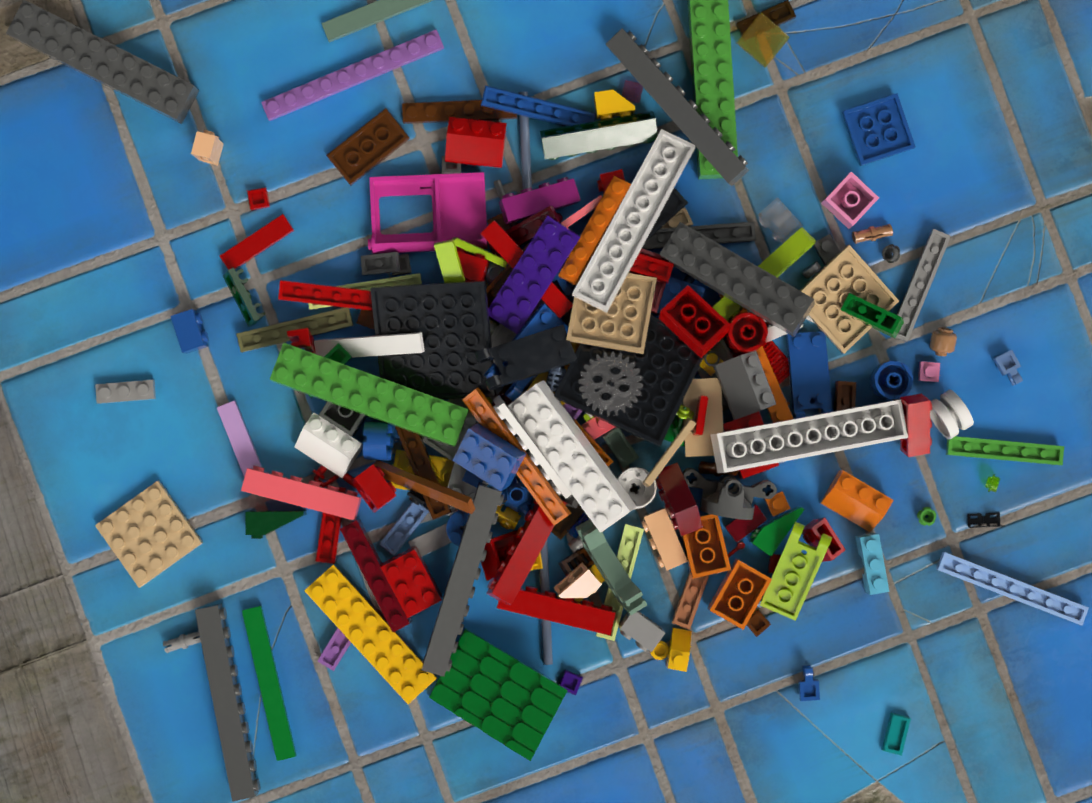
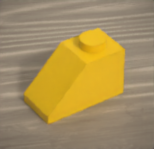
M672 627L669 653L666 660V667L668 669L687 672L692 631Z

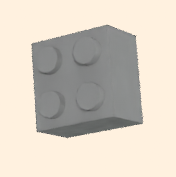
M639 611L633 615L627 612L619 622L621 634L628 640L631 638L636 640V645L645 652L647 649L652 652L665 635L663 628Z

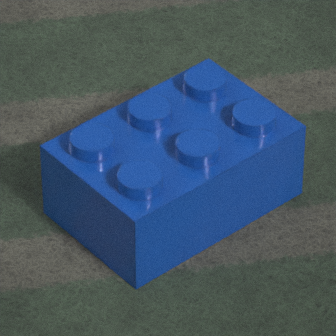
M477 423L468 428L453 461L494 488L503 491L511 485L526 453Z

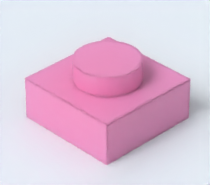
M919 362L918 381L939 382L940 363Z

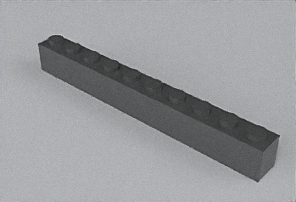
M622 28L606 43V46L727 183L733 186L749 171L746 167L748 162L741 155L737 157L733 151L736 149L729 141L725 143L721 139L723 134L716 127L713 129L710 127L708 117L704 113L700 115L696 111L698 106L691 99L689 101L685 99L684 95L686 93L679 85L675 87L671 83L674 79L666 71L664 73L661 72L659 62L655 58L650 59L647 56L649 51L642 44L640 46L637 45L635 35L630 30L626 32Z
M478 483L473 499L475 511L468 515L422 663V671L443 677L446 671H450L452 665L450 656L451 653L456 652L458 642L455 640L457 634L461 635L464 624L461 621L463 616L467 617L470 606L467 605L469 598H473L475 587H473L474 580H478L481 569L478 567L480 561L484 562L487 550H484L485 545L491 541L493 533L490 531L491 525H495L498 518L496 509L497 506L502 505L504 495L501 494L502 491L491 485Z
M222 603L198 608L195 610L231 798L232 801L252 798L259 793L258 790L261 787L260 781L256 779L255 771H257L255 759L252 760L251 752H253L252 741L248 740L247 735L249 733V724L244 719L246 709L240 699L242 688L240 683L237 684L238 668L233 663L232 658L234 657V648L229 643L231 632L230 628L226 627L225 619H227V612L225 607H222Z

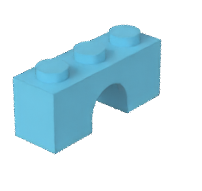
M871 533L855 536L858 554L861 556L864 565V574L862 576L865 592L869 595L890 592L879 534Z

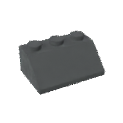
M756 351L748 352L713 366L734 420L776 405Z

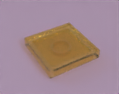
M761 12L738 39L736 44L765 68L790 37Z

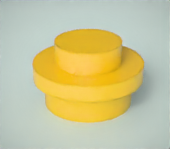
M660 640L650 653L653 658L663 660L668 656L669 647L667 643Z

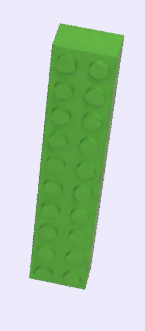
M687 0L693 102L698 106L696 111L700 115L704 113L708 117L710 127L712 129L716 127L723 134L721 139L725 143L729 141L736 149L733 152L738 157L728 0ZM696 147L698 180L723 178Z
M286 343L282 345L270 380L274 383L452 447L456 446L469 410Z

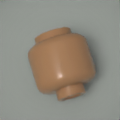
M938 327V330L932 332L930 349L935 351V355L947 356V353H952L955 350L957 335L953 333L952 329Z

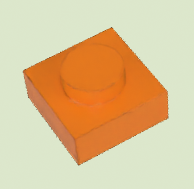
M783 491L776 493L771 499H764L772 516L791 509Z

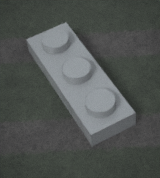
M155 380L95 384L97 404L156 399Z

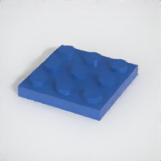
M898 93L842 112L860 166L916 147Z

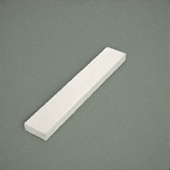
M422 332L314 341L316 354L322 357L338 343L352 358L423 353L425 351Z

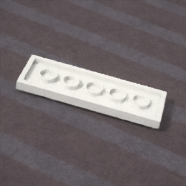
M499 395L494 398L493 401L496 405L493 408L502 420L506 418L505 424L513 435L518 434L516 436L518 442L525 451L529 449L527 453L536 466L540 464L538 468L547 481L550 482L555 492L559 496L562 494L565 499L572 495Z

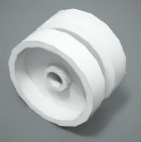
M948 390L941 394L940 401L937 399L931 401L930 419L945 438L952 439L959 434V429L966 430L973 425L974 421L968 408L954 391Z

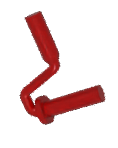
M320 465L317 471L314 469L312 472L316 474L314 481L320 482L321 487H326L338 479L339 476L335 475L324 483L320 481L319 477L324 479L323 474L327 470L323 465ZM346 473L343 480L353 486L351 482L354 478Z

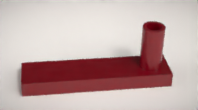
M549 206L508 229L506 233L521 246L534 238L548 215L559 223L562 222L563 217L560 213L555 212L553 206ZM488 242L493 254L502 257Z

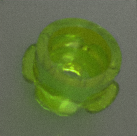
M995 474L992 477L988 476L985 485L986 488H989L988 492L997 491L1000 478L996 477Z

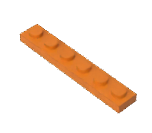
M615 176L613 177L583 230L581 238L558 275L560 278L577 285L629 190L630 183Z

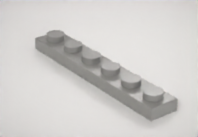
M932 229L897 313L904 320L896 336L899 340L904 342L909 340L951 238L948 234Z

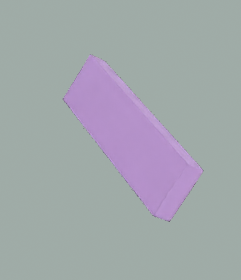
M235 400L217 407L245 477L247 468L253 469V465L262 467L243 417Z

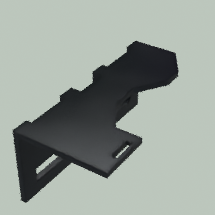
M1000 512L986 513L985 516H982L981 513L967 514L969 528L1005 526L1000 524Z

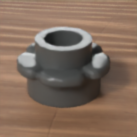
M893 244L886 246L882 251L883 259L888 263L898 261L900 258V248Z

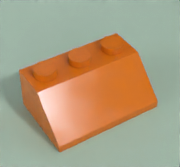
M839 470L820 503L866 531L871 532L883 519L894 500L844 470Z

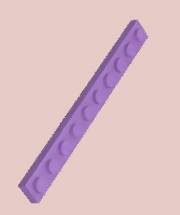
M436 29L261 103L268 120L272 121L444 49V46Z

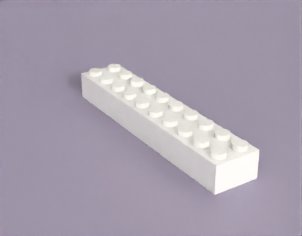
M894 400L710 434L717 473H726L908 438L902 402L901 400Z

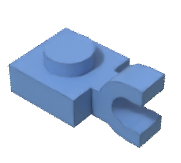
M1013 350L993 359L1001 375H1009L1012 386L1023 381L1017 371V368L1021 367Z

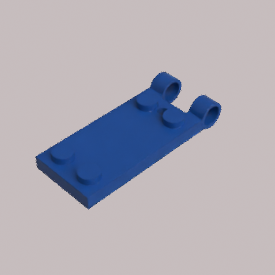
M541 304L512 341L559 325H564L566 333H568L569 327L545 304ZM495 362L485 372L484 376L486 378L499 375ZM507 362L502 363L504 366L508 365ZM534 376L514 382L508 388L505 395L512 402L520 397L523 389Z
M822 331L796 333L794 337L786 334L793 419L806 417L804 409L821 408V414L833 412L826 335ZM811 398L814 399L813 404L810 403Z

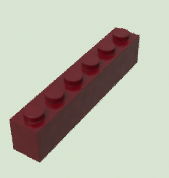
M358 519L340 528L392 632L409 625L412 620L410 617H406L381 570L382 561L361 520Z

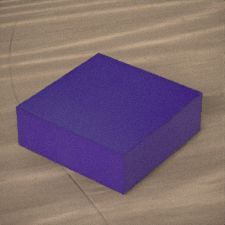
M565 669L559 685L568 689V693L576 696L583 677Z

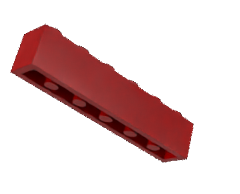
M534 500L535 505L533 509L529 510L524 518L526 520L525 524L516 532L515 537L517 538L514 544H510L505 560L499 563L497 575L487 585V588H489L487 594L505 605H512L554 528L553 523L536 500Z
M526 586V589L520 588L512 605H505L498 601L497 605L498 609L610 636L616 611L612 610L613 607L602 604L599 607L589 600L578 602L575 601V598H561L551 591L540 593L537 592V588Z

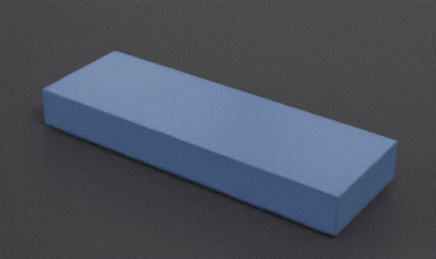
M412 502L379 545L395 556L429 513V509L421 503L417 505Z

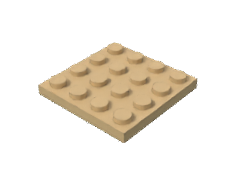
M850 245L844 247L799 290L812 297L815 301V305L808 316L843 354L872 328L841 311L849 293L887 311H890L899 302L895 295Z
M628 273L607 313L574 297L566 340L644 354L657 278Z
M156 481L95 525L139 588L203 544L201 538L160 481Z

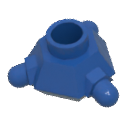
M516 477L511 485L502 491L501 494L504 495L502 504L516 512H523L526 516L528 511L531 510L530 506L533 503V496L520 478Z

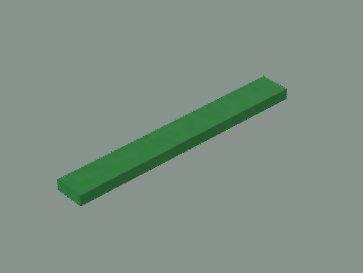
M262 605L244 609L242 614L276 760L280 761L296 757L297 754Z

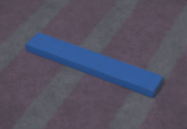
M486 85L481 101V106L565 127L594 122L596 113Z

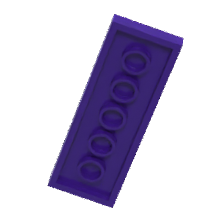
M548 215L488 308L489 316L518 334L581 236Z

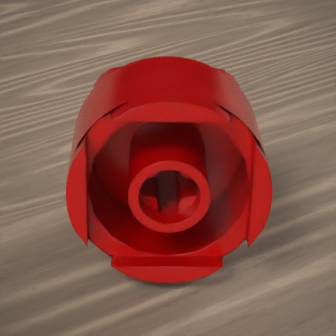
M742 313L731 321L729 332L726 334L729 346L736 353L746 354L757 351L764 344L768 329L761 317L753 313ZM745 330L751 333L748 337L743 335Z

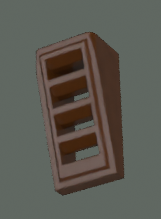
M584 547L558 563L566 576L572 572L567 564L568 562L573 569L577 567L573 560L574 558L577 559L579 564L583 562L587 568L594 564ZM581 553L584 555L585 559L587 560V563L583 561L582 557L580 556Z

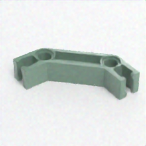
M591 519L575 527L588 555L625 610L630 615H633L647 606L646 601L641 597L643 596L642 591L631 581L607 543L603 532H599Z

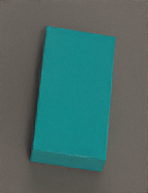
M891 712L882 746L883 751L902 756L911 721L910 717Z

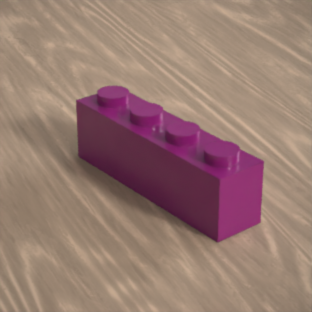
M565 177L558 179L556 184L550 185V182L541 184L539 189L532 190V188H526L521 190V194L514 195V193L502 196L503 199L499 201L505 224L529 218L549 206H553L557 210L577 204L581 199L574 178L568 180Z

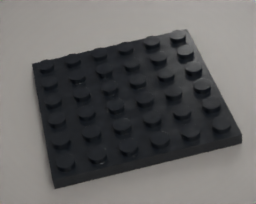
M486 280L370 288L375 336L422 332L425 350L423 353L378 356L380 378L439 399L465 398L478 387L485 397L496 396V389L488 390L485 383L487 378L484 376L485 372L492 366L493 360L478 364L474 355L475 352L481 349L492 348Z
M650 315L644 354L580 343L575 353L577 361L569 365L554 397L661 447L704 356L700 358L660 319Z

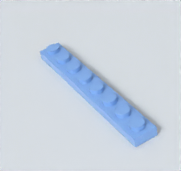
M942 552L936 568L938 571L1081 626L1089 607L946 552Z

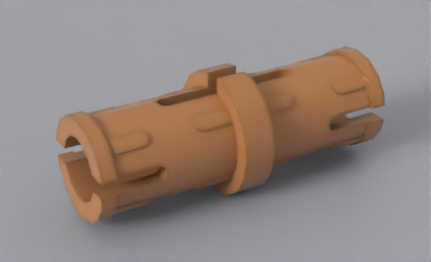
M890 224L879 227L870 226L868 229L852 232L855 244L869 240L873 242L878 238L893 236V229Z

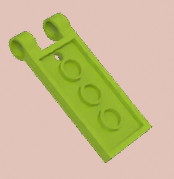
M795 522L771 577L772 581L760 603V606L795 621L832 540L831 536L823 533L817 548L799 541L805 525ZM802 550H806L807 553L803 554Z

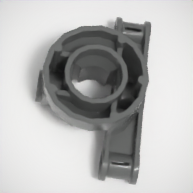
M687 468L682 472L689 487L703 489L699 510L717 516L752 520L755 509L752 506L753 497L771 499L777 492L776 486L769 480H762L748 486L742 485L734 476L723 475L717 481L705 479L694 468ZM690 473H693V475L696 478L692 479L691 482H689L686 476H689ZM768 485L771 491H767V494H765L762 489Z

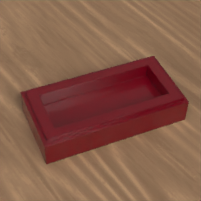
M756 504L753 505L755 509L752 520L734 519L725 526L735 542L740 541L767 520Z

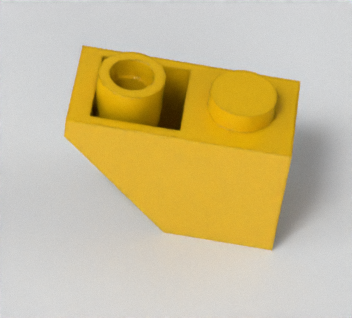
M616 91L594 92L597 119L606 120L615 116L623 117L635 113V106Z

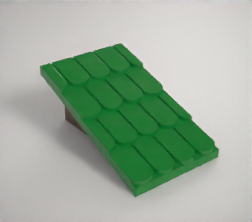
M465 628L458 641L456 652L450 656V660H452L450 671H446L444 677H439L429 698L531 761L568 689Z

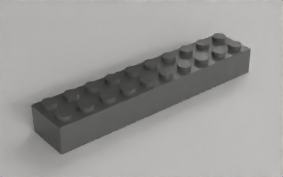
M26 0L22 1L6 32L14 40L180 124L183 123L199 92L194 85Z

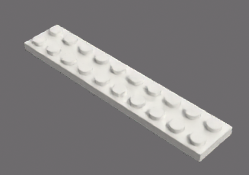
M661 129L575 287L572 296L606 313L608 312L696 147L694 144Z

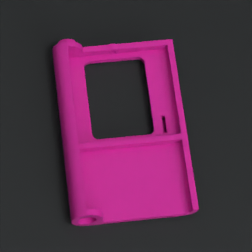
M484 172L369 177L372 236L371 239H368V249L372 250L373 254L435 251V243L452 240L453 237L481 249H488L487 240L480 234L487 227ZM432 196V232L381 234L379 199L381 197Z

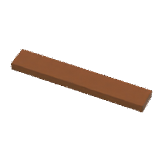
M376 460L374 463L375 467L379 466L385 474L383 478L469 514L475 511L472 498L380 460Z

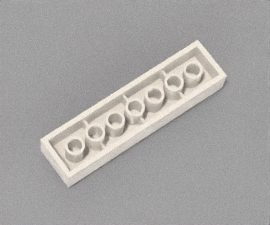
M543 380L509 404L508 408L601 533L636 507V504Z

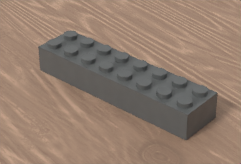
M682 222L678 224L659 254L664 261L673 263L675 268L793 337L815 305L812 297Z

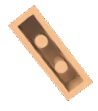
M663 507L643 516L644 521L641 523L645 532L649 531L652 539H649L652 549H657L659 556L656 558L660 567H665V570L668 571L688 562L666 509Z

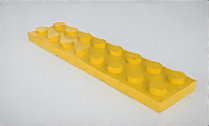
M334 564L304 590L407 704L411 703L437 679L433 673L422 671V660L396 632H392L389 624Z

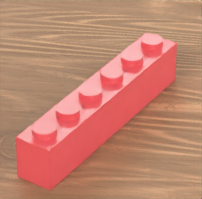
M254 465L253 469L247 468L241 489L243 492L351 520H356L362 499V497L357 496L358 492L347 490L346 493L340 492L339 487L328 485L327 488L321 487L320 482L309 480V483L302 482L301 477L293 475L290 478L283 477L282 472L272 470V473L264 472L265 468Z

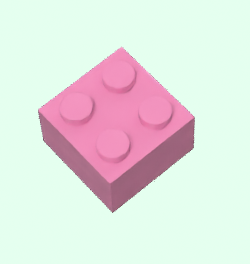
M850 172L821 204L850 229L879 197L854 173Z

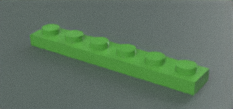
M955 436L952 439H947L946 455L1063 465L1064 446Z

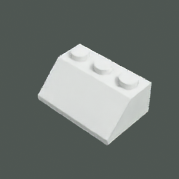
M313 412L303 427L294 447L343 479L363 449V444Z

